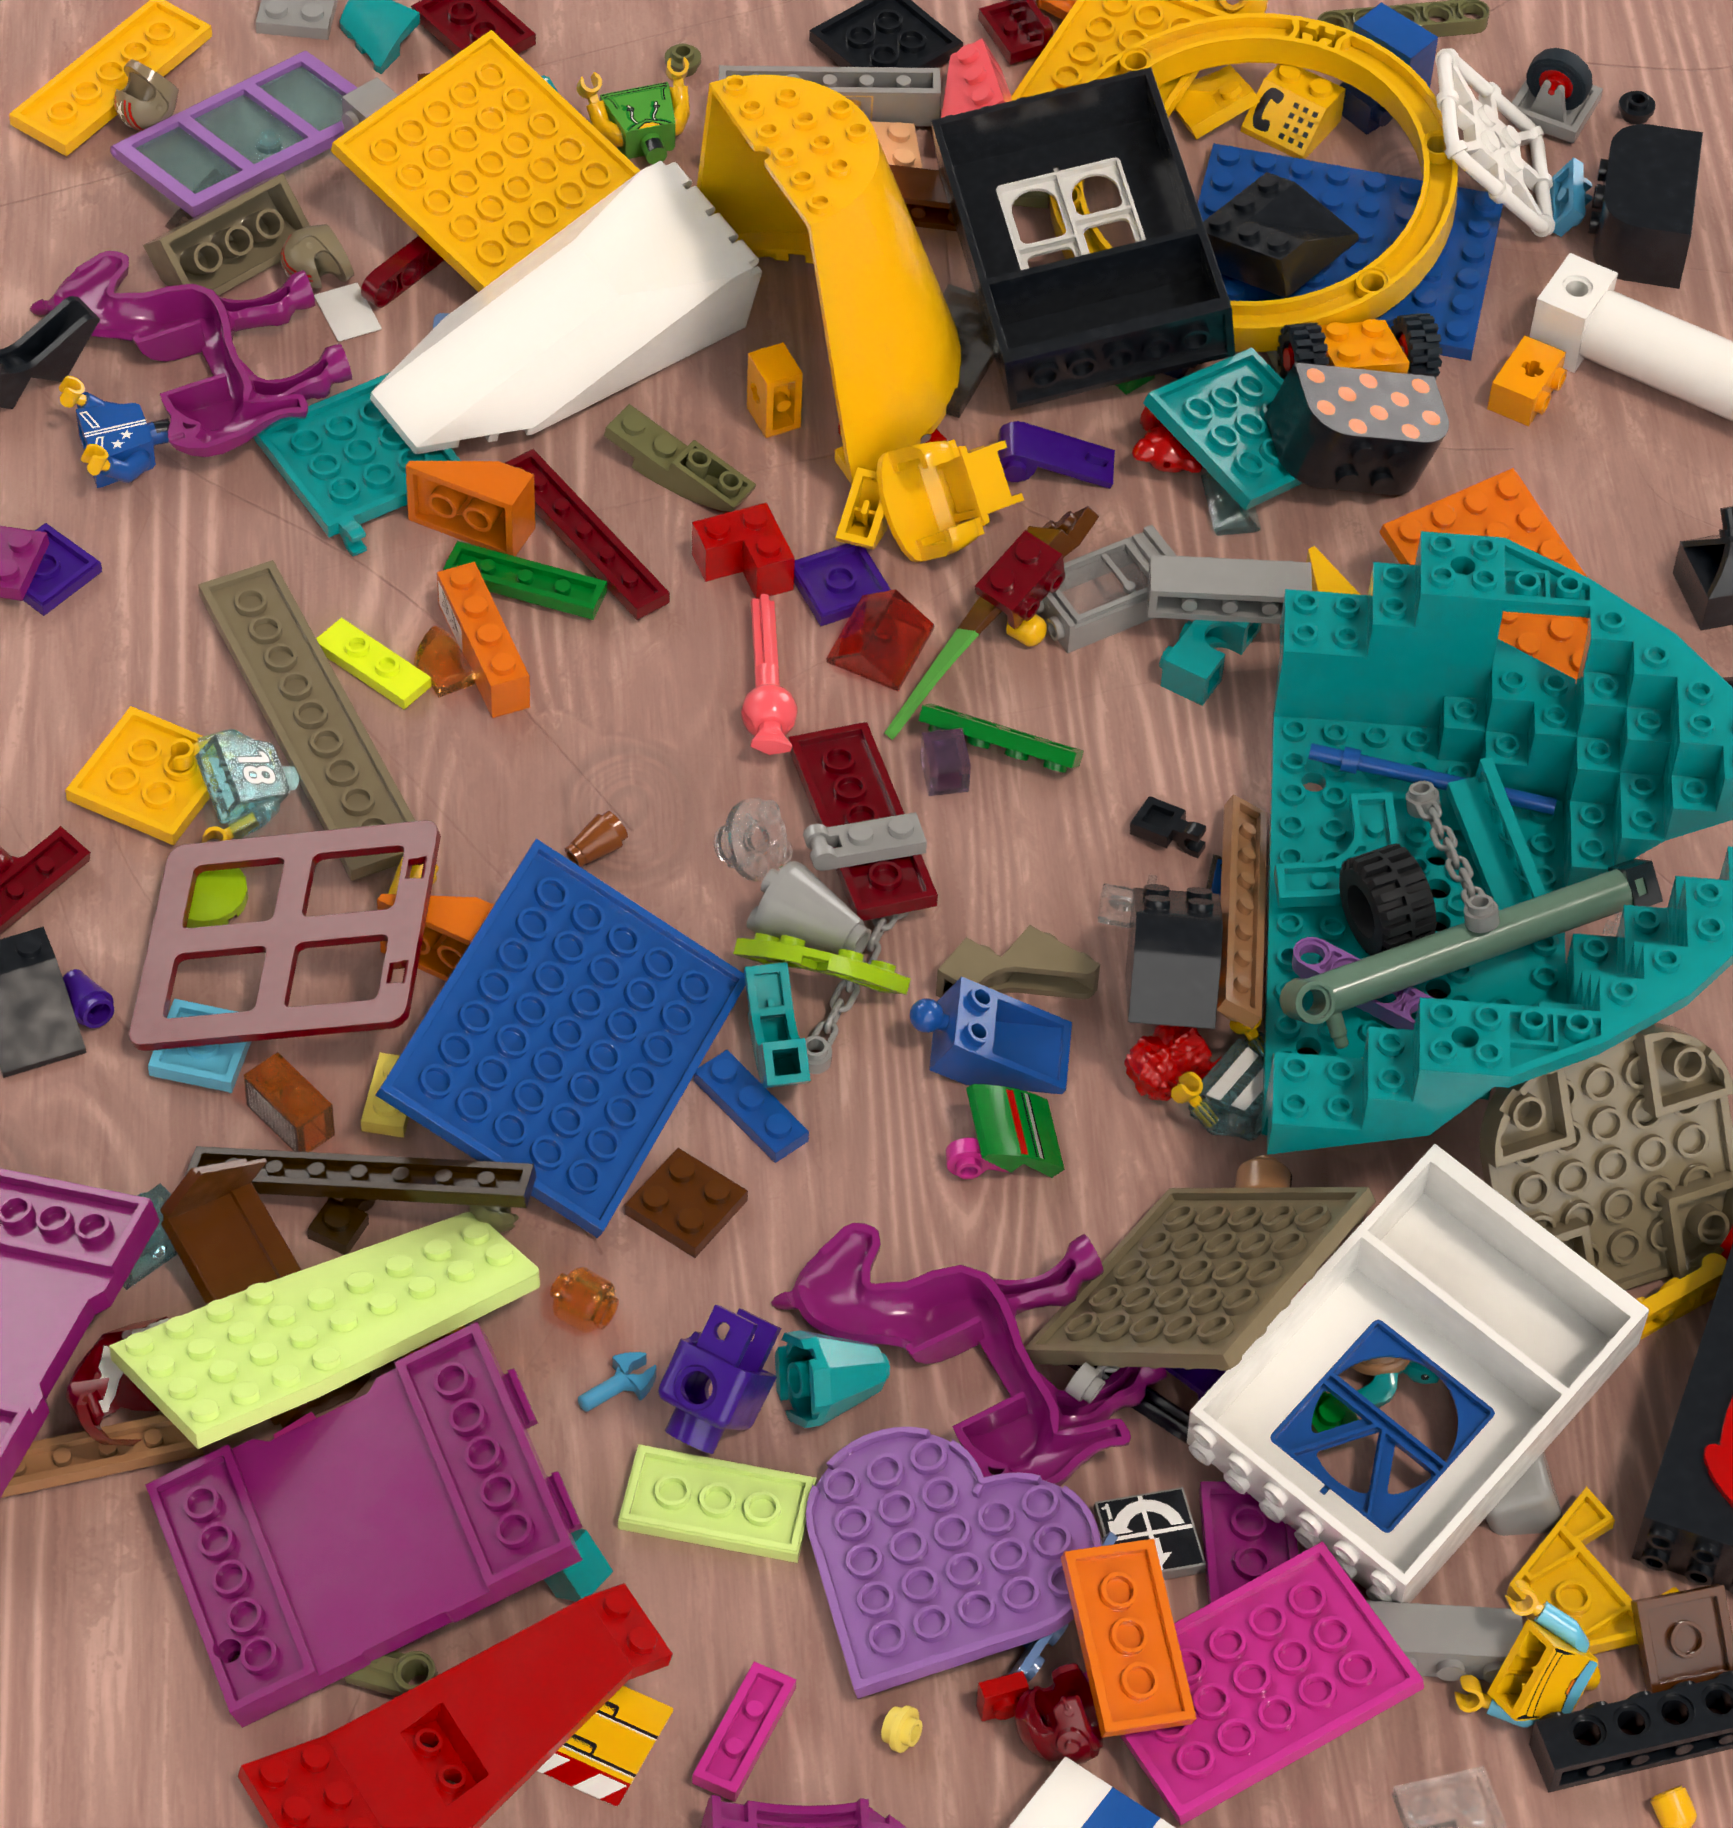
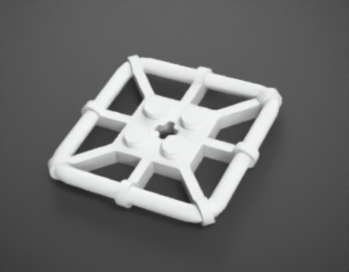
M1446 48L1440 50L1435 57L1439 83V93L1437 94L1436 101L1437 108L1442 114L1444 142L1447 148L1444 153L1448 160L1453 159L1460 168L1488 191L1491 200L1496 204L1502 203L1530 227L1536 236L1545 237L1551 235L1555 229L1550 195L1553 180L1547 169L1545 144L1542 137L1545 134L1540 125L1536 126L1523 112L1501 94V88L1497 84L1486 81L1460 58L1454 49ZM1469 86L1479 94V101L1475 98ZM1498 111L1504 117H1506L1512 124H1514L1521 132H1517L1513 126H1506L1501 120H1499ZM1458 127L1463 130L1464 140L1460 141ZM1530 145L1532 167L1521 158L1520 146ZM1528 188H1529L1531 191H1533L1534 193H1536V202H1535L1534 198L1532 197V195H1531L1530 191L1528 190Z

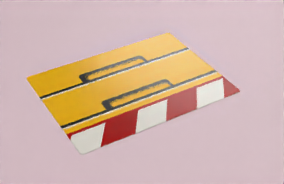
M622 1686L537 1771L617 1807L673 1713V1708L626 1686Z

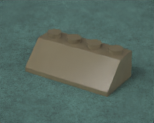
M282 173L253 185L144 244L143 247L160 279L167 286L196 284L213 290L219 296L281 262L282 247L288 236L294 231L310 225Z

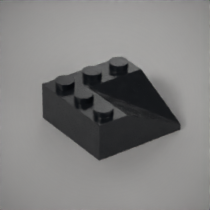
M1267 172L1203 221L1220 274L1288 298L1359 241L1358 234L1296 182Z

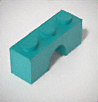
M1209 620L1187 621L1181 630L1178 642L1174 647L1168 646L1161 656L1159 667L1162 668L1160 686L1203 706L1220 684L1223 677L1226 654L1214 648H1227L1242 655L1261 630L1262 623Z

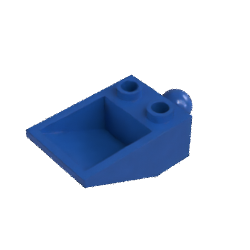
M962 976L937 1002L933 999L924 998L915 1002L911 1007L909 1017L913 1027L920 1032H933L930 1071L965 1085H999L1024 1091L1063 1094L1066 1091L1072 1030L1071 1021Z

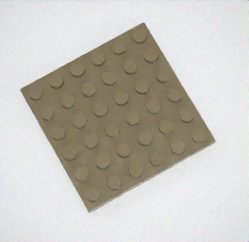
M1369 1187L1169 1188L1102 1262L1104 1273L1094 1280L1084 1282L1078 1291L1076 1301L1065 1307L1062 1306L1028 1343L1025 1349L1033 1364L1059 1366L1083 1365L1087 1362L1091 1366H1117L1119 1368L1150 1367L1153 1369L1231 1370V1368L1240 1363L1242 1356L1250 1346L1266 1333L1267 1327L1276 1316L1290 1305L1291 1299L1302 1286L1315 1276V1271L1328 1256L1337 1251L1339 1244L1347 1234L1362 1222L1363 1216L1376 1200Z

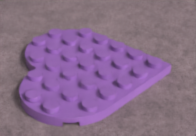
M894 1427L864 1435L839 1450L826 1463L828 1468L817 1485H812L806 1507L808 1535L857 1699L1036 1641L1058 1631L1074 1619L1061 1556L1064 1551L1103 1546L1093 1514L1085 1502L1065 1485L1062 1488L1056 1484L1044 1481L1041 1475L1032 1473H1003L984 1478L977 1462L962 1445L953 1439L950 1442L944 1438L932 1435L929 1429Z

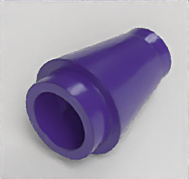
M74 969L67 972L63 976V980L77 1022L89 1028H98L109 1022L114 1014L112 995L81 970Z

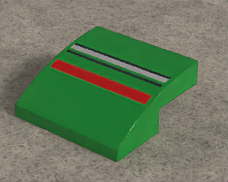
M972 1084L966 1088L982 1159L1010 1173L1023 1164L1051 1178L1065 1170L1047 1099L1024 1090L999 1085Z

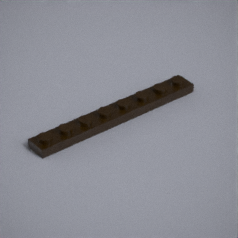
M196 1146L186 1172L187 1174L191 1168L244 1158L247 1161L266 1158L267 1163L252 1181L258 1194L527 1208L537 1177L534 1164L201 1146Z

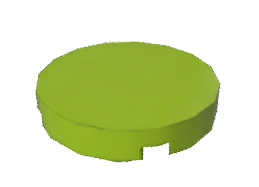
M240 868L206 871L198 875L187 922L188 928L229 924V919L233 918L236 914L238 917L244 911L248 901L246 876Z

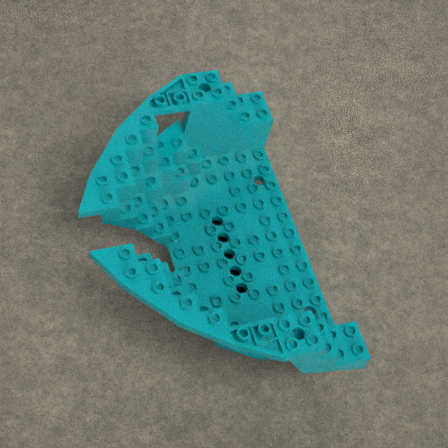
M1421 531L1415 565L1373 562L1368 595L1285 589L1280 621V656L1272 722L1262 1135H1267V1155L1429 1136L1476 1100H1489L1492 1088L1496 1087V1090L1498 1087L1509 1088L1599 1055L1684 1008L1733 964V847L1728 846L1719 879L1675 876L1667 908L1624 905L1616 937L1573 933L1567 962L1565 932L1412 986L1429 995L1427 991L1431 989H1439L1447 994V997L1443 999L1420 997L1417 1011L1411 1014L1412 1019L1415 1020L1413 1030L1397 1029L1371 1014L1353 1007L1342 1011L1349 1044L1345 1048L1337 1049L1333 1039L1330 1037L1326 1021L1320 1024H1310L1291 1019L1284 1014L1280 1006L1281 991L1287 982L1294 978H1301L1292 968L1293 948L1299 940L1306 937H1317L1359 959L1370 956L1353 935L1346 920L1342 904L1278 908L1274 878L1275 864L1330 860L1348 849L1353 841L1349 808L1351 793L1392 792L1397 822V844L1405 847L1418 862L1431 890L1438 889L1447 894L1444 898L1433 897L1436 921L1445 925L1447 929L1465 923V904L1461 898V892L1464 889L1461 882L1454 881L1450 877L1445 867V862L1448 859L1445 851L1438 850L1432 842L1429 834L1432 829L1430 822L1421 818H1415L1407 812L1406 793L1413 783L1358 770L1356 774L1340 771V766L1310 760L1308 757L1312 743L1344 750L1345 746L1360 749L1363 755L1463 778L1476 776L1479 760L1492 756L1504 787L1557 799L1554 815L1512 806L1546 894L1609 872L1608 867L1634 859L1666 840L1733 820V687L1676 633L1592 579L1504 537ZM1503 611L1588 618L1586 642L1577 682L1576 679L1499 640L1498 635ZM1315 783L1323 789L1313 792L1307 790L1303 785ZM1437 789L1442 809V816L1440 817L1442 825L1452 829L1458 841V845L1455 848L1457 854L1465 857L1473 869L1474 875L1471 878L1473 885L1480 887L1486 894L1447 792ZM1444 832V838L1448 837L1446 832ZM1460 862V867H1459V869H1460V868H1464V866H1463V864H1462L1461 862ZM1459 869L1455 870L1457 875H1459ZM1305 953L1300 957L1301 960L1308 964H1318L1323 961V958L1316 953ZM1310 990L1305 993L1302 999L1304 1011L1309 1010L1314 1001ZM1389 994L1376 1000L1382 1003H1391L1397 998L1395 995ZM1308 1047L1314 1049L1319 1055L1299 1054L1297 1050Z

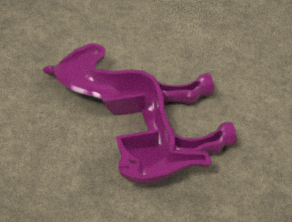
M105 251L76 267L75 271L58 287L50 300H38L30 307V311L33 314L47 315L65 298L69 296L79 297L100 318L91 336L132 341L142 354L158 361L166 362L182 359L202 352L213 376L160 393L165 410L171 418L168 429L169 442L176 450L191 456L209 457L229 452L248 443L269 425L282 418L306 419L308 414V403L306 400L326 398L330 394L333 384L352 380L350 365L340 343L326 347L319 360L302 372L283 379L265 380L257 377L237 355L233 344L235 332L264 326H280L289 323L295 310H304L316 306L313 290L304 270L291 274L286 282L276 291L264 297L250 300H233L219 297L213 290L196 284L167 286L145 293H116L117 288L128 275L129 257L118 251Z
M851 1223L844 1226L829 1242L819 1249L818 1253L800 1272L792 1291L783 1292L771 1301L772 1306L776 1309H799L803 1318L811 1326L827 1335L869 1344L902 1347L919 1363L942 1362L980 1344L1010 1397L952 1427L960 1444L977 1462L984 1478L992 1476V1474L1032 1473L1041 1475L1044 1481L1061 1486L1083 1463L1099 1451L1110 1447L1129 1445L1131 1435L1123 1420L1110 1419V1417L1124 1407L1139 1405L1145 1397L1146 1386L1156 1384L1167 1377L1165 1368H1119L1105 1380L1104 1387L1089 1404L1084 1399L1079 1402L1065 1391L1058 1390L1035 1369L1022 1343L1016 1315L1039 1307H1065L1076 1301L1082 1282L1094 1280L1104 1273L1096 1249L1085 1234L1069 1243L1064 1258L1046 1273L1033 1278L1020 1280L996 1279L986 1272L964 1265H957L932 1270L904 1282L875 1284L870 1281L871 1270L881 1246L879 1231L865 1223Z

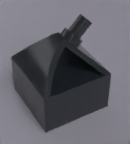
M1733 506L1720 508L1723 528L1719 529L1718 535L1680 541L1673 575L1701 631L1733 625Z

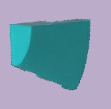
M348 0L340 19V29L348 38L356 42V48L361 54L367 53L373 61L374 70L382 74L400 56V43L420 24V12L393 0Z

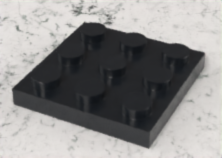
M863 0L812 28L809 32V41L840 67L937 68L948 62L950 55L963 47V42L912 0Z

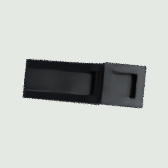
M69 296L65 298L15 343L0 349L1 408L14 409L31 378L62 382L69 375L100 321V318L79 297Z

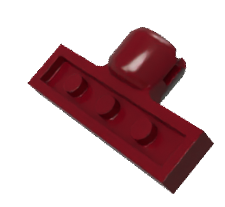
M60 826L26 855L19 858L11 856L0 846V934L90 861L91 852L63 827Z

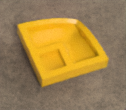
M1229 64L1213 73L1194 79L1174 111L1197 140L1260 101L1252 87Z

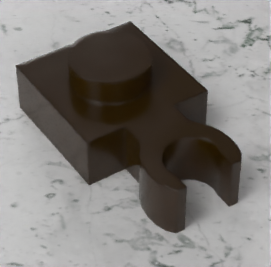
M329 1198L308 1227V1239L343 1255L348 1254L369 1225V1216L365 1211L371 1209L376 1200L344 1198L341 1202L337 1199Z

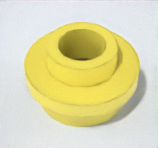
M906 1705L903 1708L895 1706L888 1712L882 1725L881 1738L883 1742L889 1744L891 1750L903 1753L918 1742L923 1727L922 1721L919 1720L918 1710Z

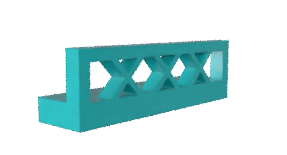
M1491 756L1480 759L1476 776L1449 782L1446 792L1485 892L1497 903L1498 909L1502 910L1544 895L1546 891L1493 758Z

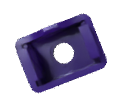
M715 1305L702 1332L695 1331L689 1338L680 1339L659 1385L658 1393L660 1398L676 1407L665 1432L696 1449L714 1454L725 1429L747 1430L751 1428L777 1378L776 1375L764 1370L763 1367L782 1328L744 1309L739 1308L736 1314L720 1305ZM722 1323H727L730 1326L725 1339L721 1340L717 1334L718 1327ZM712 1382L713 1390L711 1396H709V1386Z

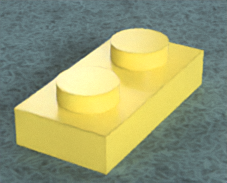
M379 1053L361 1118V1131L404 1138L409 1117L375 1096L400 1055Z

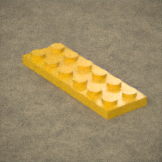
M149 0L9 113L10 125L67 157L118 115L114 104L116 89L121 91L127 86L128 77L124 72V66L130 59L144 64L164 77L212 37V27L165 0Z

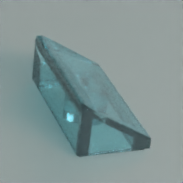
M1208 472L1201 475L1214 531L1217 536L1254 533L1261 530L1255 506L1244 510Z

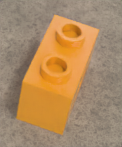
M1524 335L1493 380L1487 409L1529 426L1538 413L1541 415L1545 413L1551 400L1552 391H1559L1563 386L1567 376V370L1563 368L1566 352Z
M784 342L748 353L747 409L765 438L801 428L803 373Z

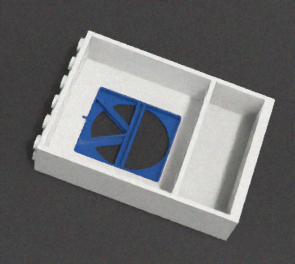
M1434 1144L1317 1271L1315 1276L1295 1295L1290 1305L1276 1316L1267 1327L1266 1333L1257 1339L1244 1353L1240 1363L1231 1368V1370H1227L1190 1410L1187 1444L1190 1446L1188 1448L1198 1461L1207 1466L1212 1463L1223 1472L1225 1481L1240 1494L1247 1492L1259 1502L1261 1511L1268 1518L1276 1523L1283 1521L1295 1529L1294 1535L1296 1539L1306 1549L1323 1541L1351 1580L1354 1579L1367 1590L1366 1595L1371 1601L1411 1603L1640 1342L1649 1309L1438 1145ZM1385 1357L1402 1358L1416 1362L1437 1375L1451 1393L1458 1417L1457 1437L1446 1462L1338 1375L1363 1361ZM1325 1391L1332 1394L1362 1418L1319 1433L1312 1431L1314 1410L1319 1398ZM1379 1432L1370 1486L1367 1493L1351 1490L1336 1481L1325 1470L1317 1457L1319 1451ZM1395 1446H1397L1428 1471L1431 1477L1411 1490L1399 1494L1388 1493V1484Z

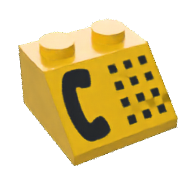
M1278 64L1264 78L1256 94L1260 102L1249 109L1241 125L1240 132L1289 156L1306 159L1341 122L1346 89L1304 68Z

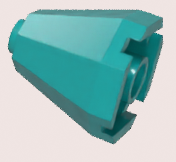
M799 1330L784 1333L781 1340L787 1342V1345L779 1346L775 1352L777 1393L781 1401L789 1400L793 1409L785 1410L788 1420L803 1428L821 1426L881 1392L886 1379L890 1375V1364L887 1356L881 1353L879 1347L869 1343Z

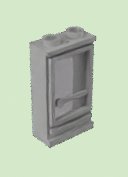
M1153 525L1144 527L1142 533L1064 563L1065 579L1056 592H1049L1040 602L1036 614L1045 620L1050 637L1054 641L1058 640L1067 653L1153 619L1147 617V581L1150 556H1177Z

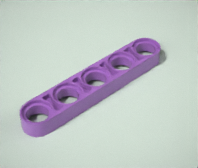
M1306 937L1299 940L1293 948L1292 968L1301 978H1310L1360 959L1323 939ZM1305 953H1316L1323 958V961L1318 964H1308L1301 960L1300 957ZM1409 987L1392 993L1397 998L1394 1002L1382 1003L1375 999L1356 1006L1397 1029L1413 1030L1415 1020L1412 1019L1411 1014L1417 1011L1420 997H1433L1414 987Z

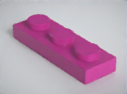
M755 1661L753 1662L692 1775V1784L736 1802L796 1689V1679Z

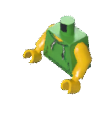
M683 57L684 70L681 72L673 71L671 68V58L667 61L666 75L673 81V87H669L668 82L601 94L599 101L597 92L602 86V79L599 74L593 72L591 75L593 89L585 85L582 76L577 83L576 89L578 94L582 98L588 99L589 105H586L591 124L628 159L645 156L650 164H655L659 161L663 162L667 157V151H672L675 148V136L683 133L690 116L688 86H684L689 63L685 57Z

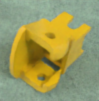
M955 439L928 442L889 451L880 456L876 474L884 515L893 537L901 551L910 561L919 563L944 557L963 549L975 541L978 536L985 534L983 526L990 522L989 513L1024 501L1022 493L1011 496L997 451L1007 448L1005 440L967 450L966 446L957 447ZM971 519L960 524V521Z

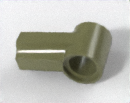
M392 1651L378 1659L372 1660L370 1665L344 1678L348 1684L398 1697L418 1686L409 1685V1682L415 1676H428L424 1681L426 1682L439 1674L432 1658L422 1651H411L405 1654Z

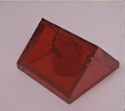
M896 589L862 595L827 656V663L899 692L932 634L934 624Z

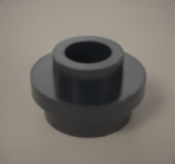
M1631 91L1621 96L1618 108L1621 112V117L1626 122L1643 124L1654 114L1656 104L1654 99L1642 91Z

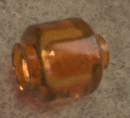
M586 1267L575 1268L569 1274L561 1273L554 1281L550 1290V1296L554 1298V1315L583 1333L592 1332L597 1328L600 1330L604 1329L611 1322L619 1305V1299L615 1297V1286L609 1280Z

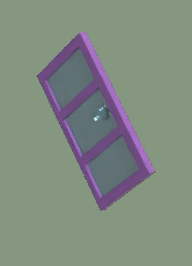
M305 50L110 146V152L114 158L194 218L267 178L279 175L330 149L332 143L344 135V125L341 119L343 114L342 96L357 89V87Z

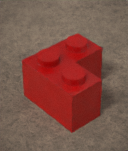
M767 502L692 522V556L705 582L743 572L756 599H760L761 594L773 596L794 590L795 557Z

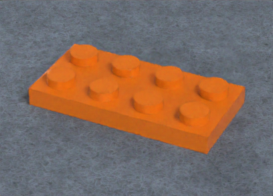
M1148 1539L1064 1551L1061 1556V1562L1101 1737L1105 1738L1193 1724L1197 1718L1155 1540Z

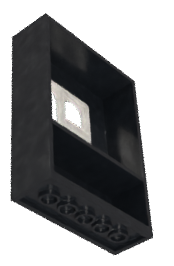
M1151 67L931 120L938 171L1010 410L1235 356L1232 306ZM1100 176L1108 178L1115 183L1122 200L1120 206L1086 215L1077 213L1072 199V192L1081 180ZM1029 191H1042L1050 194L1058 203L1066 233L1059 237L1030 244L1021 242L1012 214L1014 201ZM1118 221H1127L1130 224L1135 243L1094 253L1089 252L1084 232L1087 229ZM1061 250H1071L1075 256L1032 268L1028 266V260L1033 257Z

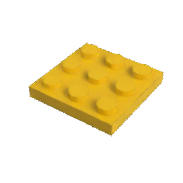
M130 706L65 789L66 799L159 840L175 845L217 789L207 759L219 761L226 777L231 771L229 763H237V750L224 746L203 752V754L194 756V764L191 768L184 771L176 770L173 767V759L185 754L171 755V745L174 740L186 738L194 744L211 739Z

